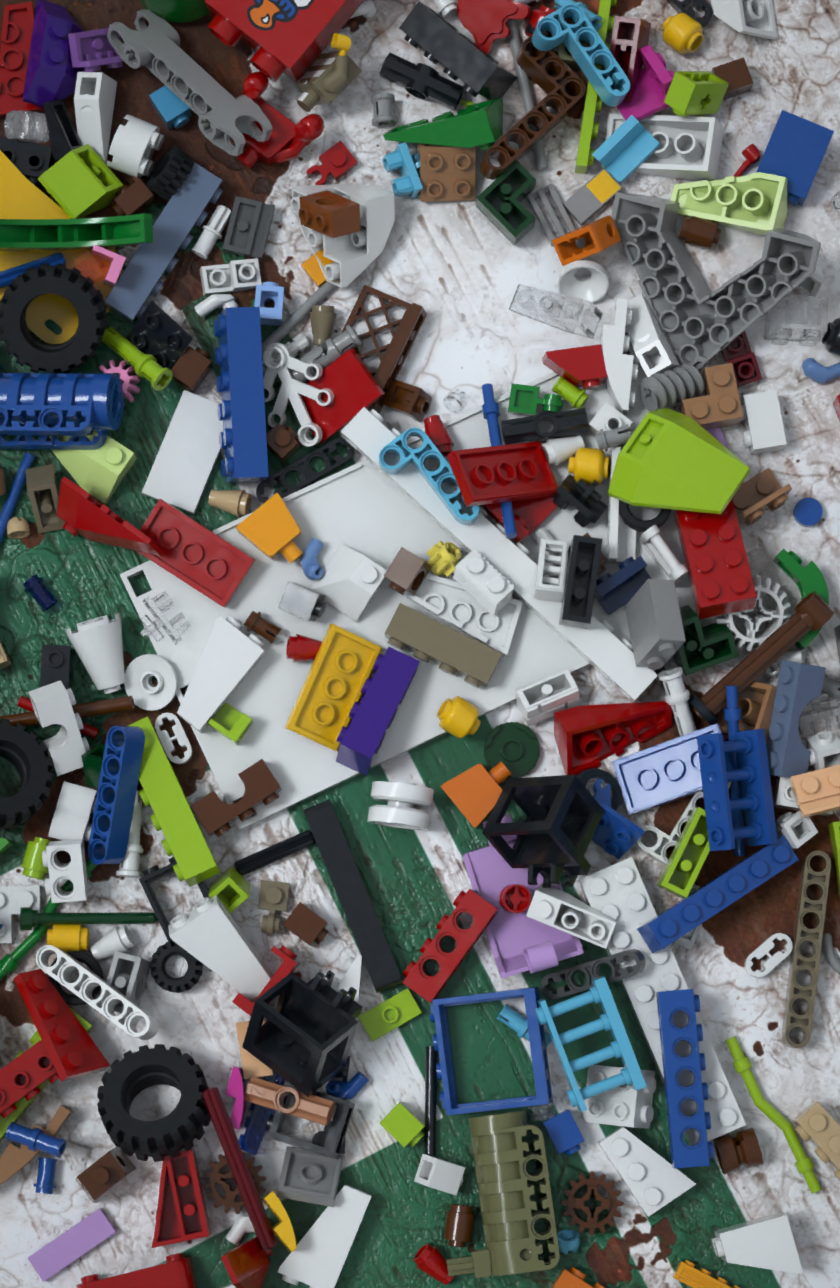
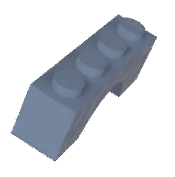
M786 660L781 661L766 745L769 773L771 775L790 778L791 776L807 773L811 752L801 742L799 720L805 706L812 699L821 696L826 667Z

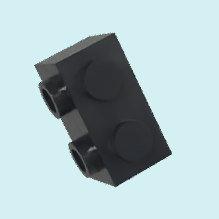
M0 137V150L31 183L40 188L42 184L38 178L54 164L51 146Z

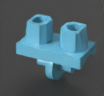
M406 142L398 144L395 151L383 157L384 168L387 173L400 170L402 177L393 179L391 182L396 197L409 195L410 199L417 198L419 196L418 192L423 189L420 181L419 154L416 153L411 156Z

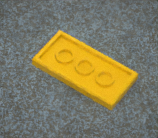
M330 624L285 725V729L328 749L338 751L340 743L336 740L342 727L348 728L352 719L349 717L351 709L355 702L359 703L363 685L366 679L370 677L382 647L339 626Z

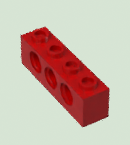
M469 889L467 893L463 890L453 902L456 908L450 916L445 914L436 926L439 930L434 939L429 937L419 950L423 953L417 963L411 961L403 972L406 978L402 983L429 1003H433L432 1000L438 997L500 910L472 889ZM467 912L472 916L473 924L468 929H462L459 926L458 919L461 914ZM447 936H452L456 941V948L450 953L445 952L442 948V940ZM431 959L436 960L439 964V972L435 976H430L425 971V964Z

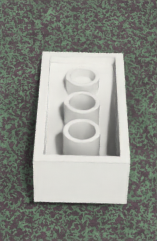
M609 113L605 141L625 122L621 114ZM650 115L639 121L660 143V147L633 173L685 180H717L724 127L716 117Z

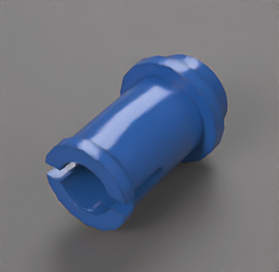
M39 1157L37 1183H33V1186L36 1187L35 1193L53 1194V1188L56 1189L54 1178L57 1159Z

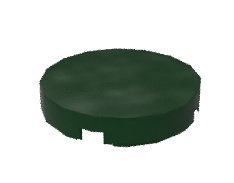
M506 722L496 726L488 734L484 743V758L488 767L492 769L502 761L512 773L508 778H519L527 775L536 766L540 756V745L536 734L528 726L519 722Z

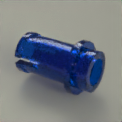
M36 574L23 584L26 588L24 591L31 594L44 612L58 601L44 585L43 577L39 578Z

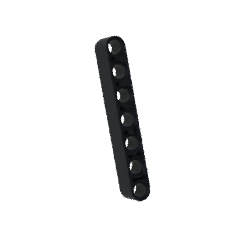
M330 799L304 809V814L376 992L379 993L403 982Z

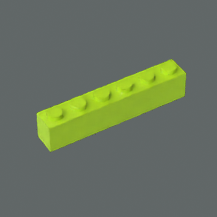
M147 716L128 725L141 728L145 735L139 781L143 789L139 791V794L145 806L151 805L154 811L150 818L156 831L162 829L166 839L161 842L167 855H174L177 864L173 868L179 881L185 880L188 886L191 887L221 873L149 717Z

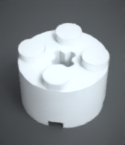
M127 114L124 119L129 121L125 126L119 125L112 140L108 154L113 156L112 162L107 160V166L132 177L141 178L143 175L148 177L154 166V161L151 160L155 150H160L164 141V135L160 134V127Z

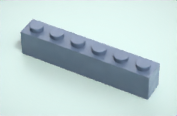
M195 162L191 173L187 175V180L182 183L181 188L177 189L176 194L171 197L154 223L153 243L140 245L104 301L106 308L131 324L136 318L139 319L148 305L145 303L150 295L156 297L164 284L160 281L165 272L170 274L179 261L175 256L180 248L183 250L187 249L194 237L190 234L195 225L201 227L209 214L205 209L210 202L215 204L223 192L220 188L222 179Z

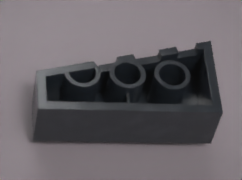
M420 1L399 27V29L407 34L404 39L415 48H418L419 45L424 48L426 52L423 55L436 65L438 62L442 63L445 66L443 72L455 81L460 78L465 83L463 88L474 97L478 94L489 100L503 97L517 79L513 73L500 67L498 61L481 49L478 50L476 48L477 45L462 33H458L454 26Z

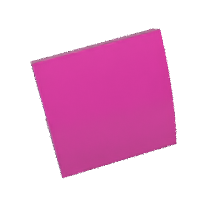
M233 1066L225 1095L236 1098L230 1121L233 1128L239 1130L242 1129L246 1112V1101H244L246 1083L242 1068Z

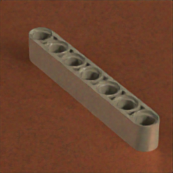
M814 851L806 855L802 862L782 1026V1040L790 1048L806 1046L811 1037L831 871V860L823 851ZM816 856L822 859L824 866L821 872H815L811 869L809 862L812 857ZM809 885H815L820 890V897L815 901L810 900L806 895V889ZM806 913L813 914L817 919V924L813 929H808L803 924V917ZM804 941L809 942L813 946V954L809 958L803 957L799 952L800 944ZM800 970H805L810 976V981L806 986H801L796 981V974ZM798 998L804 1000L807 1006L806 1011L802 1015L796 1014L792 1009L793 1002ZM794 1027L801 1029L803 1032V1039L798 1044L793 1043L789 1038V1032Z

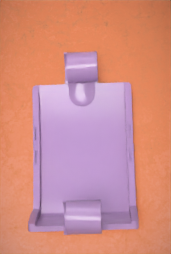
M510 814L504 816L501 823H511ZM517 835L502 836L508 845L513 848ZM489 841V846L463 854L472 889L500 909L485 931L501 978L528 970L530 974L558 966V961L584 953L578 937L527 917L529 907L521 913H510L500 906L498 898L500 891L507 885L512 884L525 886L531 894L532 901L536 889L543 883V877L540 873L537 876L538 884L529 885L528 868H511ZM561 883L551 885V887L563 891Z

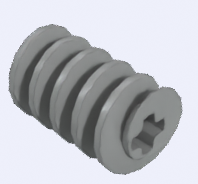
M688 363L663 371L662 373L654 374L653 376L645 377L640 385L641 400L648 411L666 408L667 405L673 406L676 402L682 403L684 399L702 396L704 393V382L701 374L693 365Z

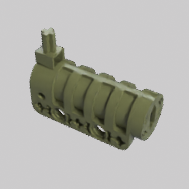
M526 1110L469 1117L486 1248L472 1250V1256L446 1259L448 1276L475 1273V1278L554 1268L559 1262L560 1253L542 1131L537 1126L527 1123ZM526 1130H531L533 1134L537 1135V1139L533 1140V1149L538 1150L540 1148V1154H524V1151H529L528 1143L524 1140L522 1141V1136H526ZM531 1159H537L541 1162V1170L537 1174H529L526 1171V1164ZM544 1178V1183L538 1182L541 1193H545V1196L541 1197V1207L543 1209L548 1207V1211H536L533 1213L532 1209L537 1210L535 1200L530 1198V1195H533L535 1190L534 1184H529L528 1180L538 1181ZM546 1218L549 1220V1228L545 1232L535 1231L534 1223L537 1219ZM535 1239L546 1240L549 1252H553V1255H549L548 1261H544L542 1257L538 1256V1254L543 1253L541 1241L535 1243Z

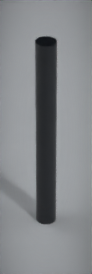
M426 1046L424 1154L436 1157L437 1051L434 1050V1046Z

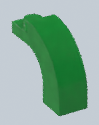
M783 549L773 561L795 582L800 591L801 600L811 592L816 591L829 606L827 585L816 564L811 561L803 568L800 565L802 560L793 551L787 552ZM821 628L816 631L809 630L794 645L799 650L804 649L817 636Z

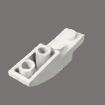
M617 298L614 305L613 325L603 324L600 344L602 345L607 374L605 379L607 390L616 409L626 416L629 408H634L635 392L630 390L631 381H636L638 364H633L634 355L623 354V352L628 353L630 336L625 335L626 325H631L632 308H627L628 299Z

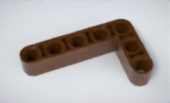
M532 37L527 38L520 47L516 56L517 64L547 96L486 152L480 163V170L487 179H497L516 160H520L578 105L585 94L586 87L582 79L552 49L549 51L538 50L532 43ZM526 51L534 52L536 57L529 56ZM546 70L554 72L556 77L549 76ZM565 90L573 91L575 96H569ZM546 107L554 108L557 114L550 113ZM527 124L536 126L538 131L530 130ZM512 141L518 144L519 149L512 148L509 142ZM489 159L497 160L500 163V167L493 166Z

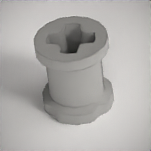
M378 93L371 96V103L374 107L373 126L384 128L396 125L397 119L393 116L395 95L391 93Z

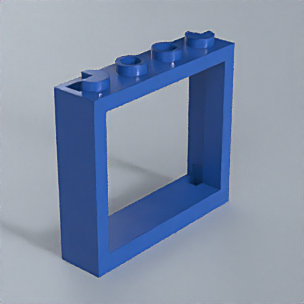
M539 986L443 997L432 1000L433 1005H430L431 1014L429 1015L431 1022H435L436 1034H433V1046L435 1051H439L440 1063L436 1064L438 1080H442L443 1083L440 1101H442L443 1109H446V1115L545 1105L553 1102L544 1025L540 1024L535 1009L539 1008L537 1003L540 1000ZM524 997L536 1095L459 1103L447 1006Z

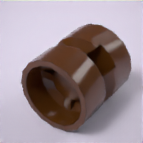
M753 1128L738 1131L736 1137L727 1134L713 1139L717 1158L724 1175L739 1171L741 1165L751 1168L763 1164L761 1149Z

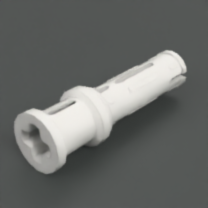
M672 667L661 671L658 674V678L663 682L666 692L665 702L671 705L679 735L683 736L697 731L688 703L690 692L688 689H685L682 679L683 669L682 667Z
M139 790L136 792L126 856L122 863H120L119 870L116 871V876L142 877L139 866L140 854L143 853L142 845H140L143 800Z

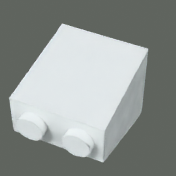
M779 1212L714 1231L716 1238H712L711 1242L715 1255H718L727 1263L794 1274L803 1273L786 1214Z

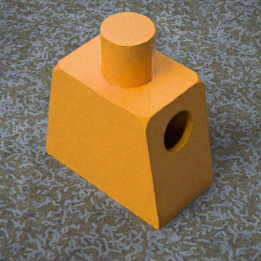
M278 493L274 494L236 526L238 533L269 559H273L281 552L287 561L292 564L303 555V552L294 543V540L301 535V531Z

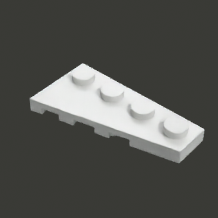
M429 573L414 596L408 592L406 595L407 599L507 657L523 601L511 598V601L493 616L458 582Z

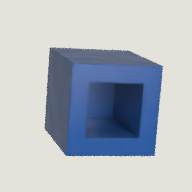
M569 1109L542 1122L558 1154L564 1152L565 1156H568L581 1149L579 1144L584 1142V1139Z

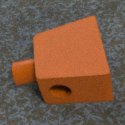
M608 215L552 240V243L562 266L603 251L620 242V235L612 217ZM583 238L585 246L580 249L576 245V240Z
M502 761L490 771L482 763H479L443 783L440 787L470 824L477 828L493 811L503 790L500 784L511 776L512 773Z

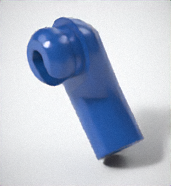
M358 1071L350 1081H329L326 1085V1092L328 1095L351 1100L369 1082V1079Z

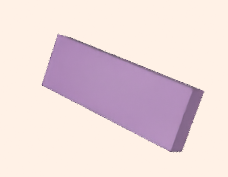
M99 1208L29 1256L28 1260L42 1281L45 1282L117 1231L103 1210Z

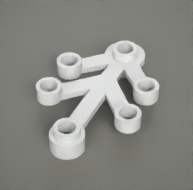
M272 343L265 348L263 353V360L267 366L263 378L264 388L269 391V397H264L265 402L271 401L275 397L273 384L277 374L282 384L273 411L268 415V423L274 428L277 425L274 421V415L277 414L281 419L279 424L281 426L285 425L287 421L285 410L290 400L301 425L298 430V440L307 447L316 445L322 439V430L317 424L312 422L301 395L316 400L320 406H326L333 402L334 393L328 388L320 390L294 379L289 368L304 373V376L309 380H315L322 376V366L316 362L308 364L291 357L289 349L284 344ZM276 351L281 354L280 362L274 357ZM311 366L315 367L317 371L316 376L310 374ZM323 392H325L328 395L327 402H324L321 399V394ZM310 429H313L316 433L314 439L309 436Z

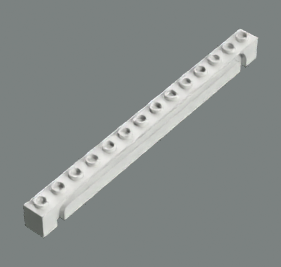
M363 407L343 428L341 437L355 450L359 451L367 461L468 553L472 550H477V553H481V557H485V561H489V565H493V569H498V573H502V577H506L510 584H514L513 594L519 600L523 601L530 610L600 674L612 682L633 703L658 675L654 672L655 670L648 669L647 667H636L632 644L624 638L619 640L612 634L614 629L604 619L598 621L593 615L587 629L559 625L562 601L556 602L534 598L537 564L528 557L530 552L521 543L518 542L515 545L506 538L505 529L497 523L494 526L486 519L489 515L482 507L479 506V515L474 523L470 525L460 524L448 511L413 463L396 474H387L381 470L379 465L380 451L401 434L394 428L389 430L382 424L384 419L374 409L369 412ZM389 453L384 457V462L389 466L397 465L400 461L399 456L394 453ZM424 462V467L426 470L436 471L438 469L436 466L430 468ZM444 482L441 485V489L446 494H452L457 490V486L455 485L452 488L447 482ZM461 494L457 499L462 507L460 514L467 513L470 516L473 507L464 506L461 502ZM543 574L544 577H550L548 574Z

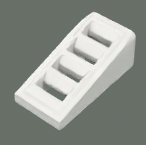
M541 538L534 590L535 599L562 601L565 589L569 542ZM545 551L558 552L562 554L561 556L546 555ZM544 562L560 564V567L544 565ZM543 574L556 575L559 578L544 577Z

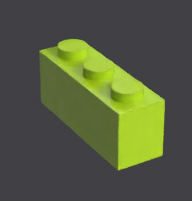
M700 807L693 809L656 885L682 899L688 897L710 851L704 809Z

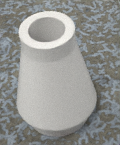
M581 435L547 439L546 443L541 444L549 465L554 464L555 466L566 461L570 456L573 457L579 448H585Z
M116 926L97 943L91 945L90 949L94 958L100 961L114 956L115 951L121 953L130 952V948L135 946V941L126 926L121 928Z

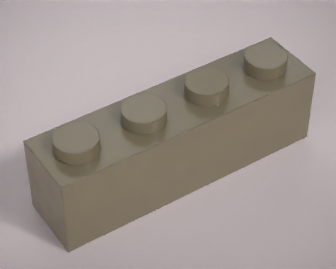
M401 603L385 631V637L389 639L387 642L389 645L399 650H403L406 647L414 651L413 656L423 662L435 661L440 664V670L453 676L457 672L465 676L464 681L476 688H480L481 685L487 687L502 657L501 652Z

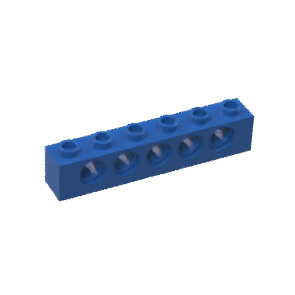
M693 989L656 992L672 1168L710 1166L709 1159H714L713 1142L707 1141L706 1130L711 1129L710 1112H705L704 1100H708L707 1082L702 1083L701 1071L706 1070L705 1055L704 1053H699L698 1042L703 1041L702 1025L696 1024L695 1012H700L699 995H694ZM677 1011L684 1012L688 1017L687 1025L683 1028H678L673 1024L672 1018ZM681 1040L687 1041L691 1048L689 1055L686 1057L678 1056L675 1051L676 1044ZM685 1069L693 1074V1082L687 1087L680 1085L678 1082L679 1073ZM686 1099H691L696 1104V1110L691 1116H685L681 1112V1104ZM690 1128L695 1129L699 1135V1139L694 1145H687L683 1139L685 1131Z

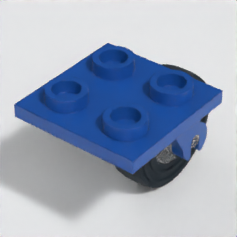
M587 769L581 772L577 778L604 810L592 841L602 847L606 853L620 859L643 836L645 831L616 812L622 799L621 788L616 779L602 769Z

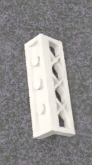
M621 446L611 447L609 487ZM608 494L607 563L621 564L631 556L635 560L636 530H633L624 523L619 515V500ZM629 504V510L637 518V506Z

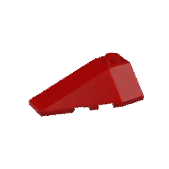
M65 476L62 478L57 516L65 522L62 527L72 536L76 537L80 534L90 541L158 556L164 553L152 539L126 520H122L104 504L101 505Z
M665 701L583 705L554 712V737L566 775H576L587 769L598 768L602 765L600 761L613 754L618 757L625 753L624 748L637 741L643 743L672 727V708Z
M256 1236L227 1250L221 1256V1259L236 1288H262L271 1263L269 1256L273 1255L272 1249L262 1250Z

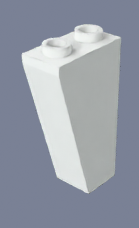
M219 615L216 619L177 711L181 718L200 733L265 655V651L261 648L264 644L253 634L247 637L239 631L242 626L230 616L224 619Z
M217 895L210 899L209 897L203 898L195 905V909L187 914L181 913L171 920L170 925H168L170 938L248 999L256 998L273 977L272 972Z
M345 1184L336 1195L334 1207L327 1206L296 1245L297 1248L281 1264L278 1273L283 1274L281 1279L296 1286L300 1281L309 1285V1288H334L372 1195Z

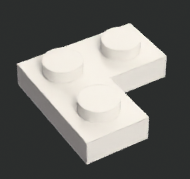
M40 885L0 886V924L4 925L0 929V944H13V915H20V907H32V910H38V913H41Z

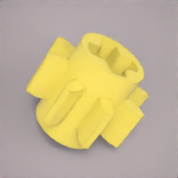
M439 541L427 551V554L431 557L427 563L432 567L430 570L438 576L445 574L447 577L452 573L454 574L455 566L461 558V552L455 544L451 542L444 544L442 541Z

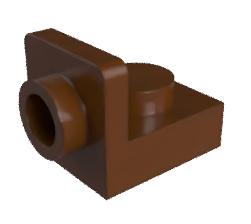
M394 379L383 405L388 409L409 415L415 421L422 422L424 416L430 410L432 397L422 388Z

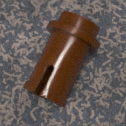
M252 611L244 623L248 627L247 631L253 630L271 644L281 631L280 627L262 617L260 611L258 613Z

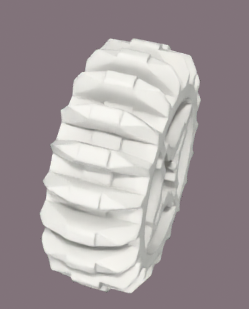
M754 574L752 580L757 596L755 609L762 613L752 614L750 617L745 613L751 612L754 609L724 614L715 618L717 624H725L732 631L736 647L740 649L744 645L747 651H751L754 644L757 648L784 624L783 619L791 617V614L784 612V610L791 607L789 602L783 601L787 597L786 592H778L781 587L778 583L775 582L771 585L769 577H765L761 581V576L758 574ZM760 591L765 592L770 597L773 610L762 606ZM733 615L743 618V626L746 628L745 634L740 633L736 629ZM770 620L768 625L758 632L760 624Z

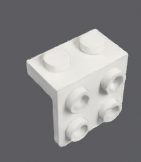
M601 1065L589 1066L586 1086L617 1075L624 1068ZM641 1070L647 1087L636 1091L632 1089L631 1085L626 1086L624 1084L585 1099L587 1110L584 1111V1120L588 1123L650 1129V1122L654 1116L652 1100L656 1089L655 1071Z

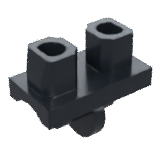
M569 474L555 490L558 493L553 502L560 509L564 510L569 504L573 505L578 510L574 516L575 522L581 527H585L591 522L595 524L608 508L600 500L602 496L594 490L599 484L596 480L589 485L582 478L576 482L574 477Z

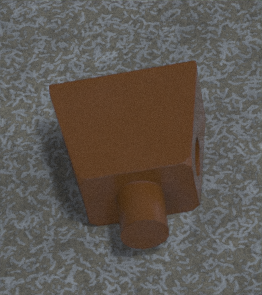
M115 1147L79 1174L75 1180L93 1203L134 1171L136 1167L127 1155L122 1152L121 1147Z

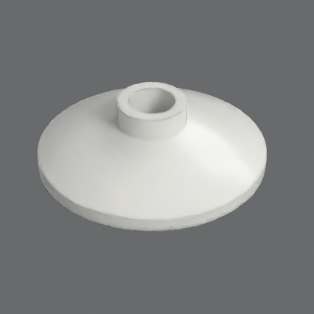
M145 654L135 658L127 667L124 686L127 695L133 696L136 706L144 710L154 711L164 708L173 700L177 691V676L174 668L165 658L156 654ZM153 676L157 678V686L152 683Z

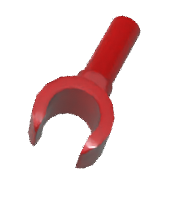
M754 144L749 145L743 150L742 155L746 158V161L733 175L734 177L742 176L747 168L760 159V151Z

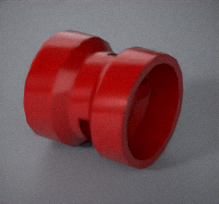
M519 884L507 885L500 891L498 897L502 909L510 913H521L527 910L531 903L529 890Z

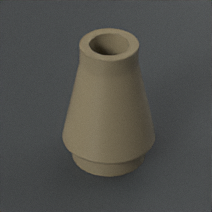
M312 305V312H309L313 345L320 346L324 341L331 338L337 315L334 313V306Z

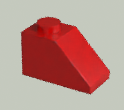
M601 344L547 351L542 358L543 364L560 377H565L567 381L576 387L583 386L585 390L599 388L600 384L607 378Z

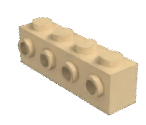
M813 1101L793 1120L797 1125L795 1131L805 1142L810 1140L817 1147L814 1151L825 1164L830 1162L836 1169L834 1175L840 1181V1126L819 1102Z

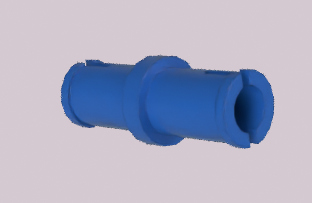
M11 1122L6 1131V1140L26 1145L29 1150L34 1152L40 1150L60 1158L66 1148V1141L64 1139L45 1134L39 1128L33 1130Z

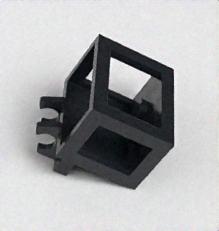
M576 775L512 778L507 780L482 834L511 868H528L529 885L538 884L537 876L540 873L543 877L542 887L550 888L552 884H560V874L564 873L566 876L565 887H573L578 875H587L591 868L584 855L603 816L604 810ZM513 798L527 815L525 822L501 823ZM518 835L513 848L508 845L502 836Z
M330 970L326 975L319 972L308 983L291 972L256 999L242 1046L307 1097H310L344 1069L358 1026L356 1018L361 1014L363 1008L354 1001L357 990L353 987H350L348 992L345 989L337 992L331 988L335 974ZM279 995L276 1009H274L268 1003ZM264 1017L267 1018L268 1021L262 1025Z

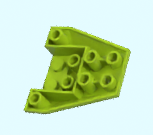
M662 408L647 412L618 454L608 494L633 506L722 514L749 474L750 468L691 417L669 408Z

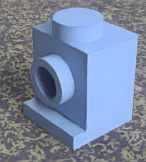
M263 282L262 285H256L254 307H260L261 325H282L284 287H279V284L275 282ZM267 301H272L275 306L267 308L264 304Z

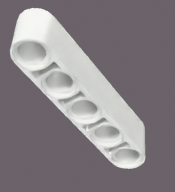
M52 945L43 946L38 950L36 963L40 969L122 1030L141 1040H149L156 1035L158 1023L152 1015L68 953ZM56 953L57 961L53 966L49 967L48 959L52 954ZM78 969L79 978L76 982L71 983L70 975L74 970ZM101 986V995L94 1000L92 991L95 987ZM123 1002V1012L119 1016H115V1006ZM145 1018L146 1028L138 1033L136 1029L137 1023Z

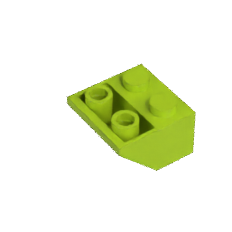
M89 144L71 150L38 178L47 192L53 196L71 219H79L107 207L116 196V193L124 186Z

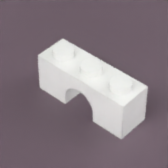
M60 680L29 691L35 716L42 728L52 724L61 725L60 731L55 736L43 740L48 749V758H52L53 770L56 775L60 776L82 768L81 755L88 752L90 747L86 737L81 738L79 730L84 729L78 712L74 714L72 706L76 704V700L71 688L66 689Z

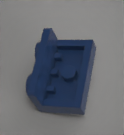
M632 556L618 565L620 570L611 576L608 572L596 581L597 586L594 596L608 615H611L627 604L648 579H652L645 570L647 564L641 556L635 560Z

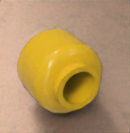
M686 13L669 16L663 23V41L679 54L693 53L702 44L704 39L702 25Z
M581 447L576 451L575 457L570 456L568 473L574 474L576 482L582 478L589 485L594 480L599 482L598 485H601L604 479L609 478L610 456H606L603 449Z
M460 696L453 697L452 699L447 698L440 706L436 716L439 719V726L459 739L464 738L468 734L473 735L481 723V720L478 719V708Z

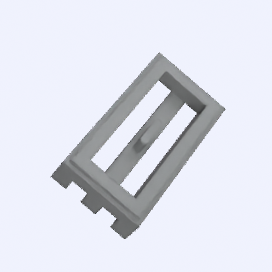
M552 183L533 194L527 195V199L551 246H553V239L575 230ZM549 193L568 230L567 232H564L546 194ZM536 199H541L559 236L554 237Z

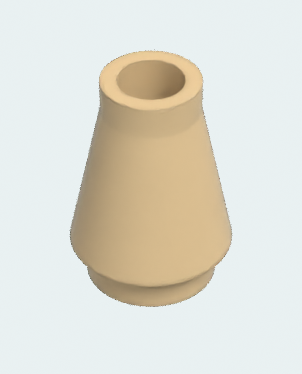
M212 489L208 504L241 517L242 515L249 514L252 505V495L246 493L245 490Z

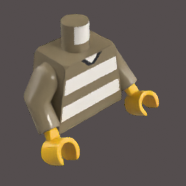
M334 33L331 47L339 51L320 54L298 82V87L303 94L297 100V103L304 111L310 112L315 105L333 102L362 72L347 55V51L351 46V39L348 36Z

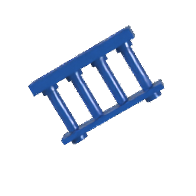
M764 729L735 732V741L723 742L722 733L697 736L710 851L735 849L734 840L748 838L749 846L778 843ZM738 752L740 769L726 770L724 753ZM741 781L743 798H729L728 782ZM744 809L746 827L733 828L731 811Z

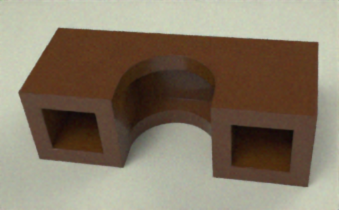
M263 759L238 774L245 786L244 796L239 802L234 804L224 803L219 799L215 791H212L190 806L210 837L214 834L217 838L232 829L229 824L238 818L243 822L256 813L255 807L261 803L267 806L280 797L278 792L282 788Z

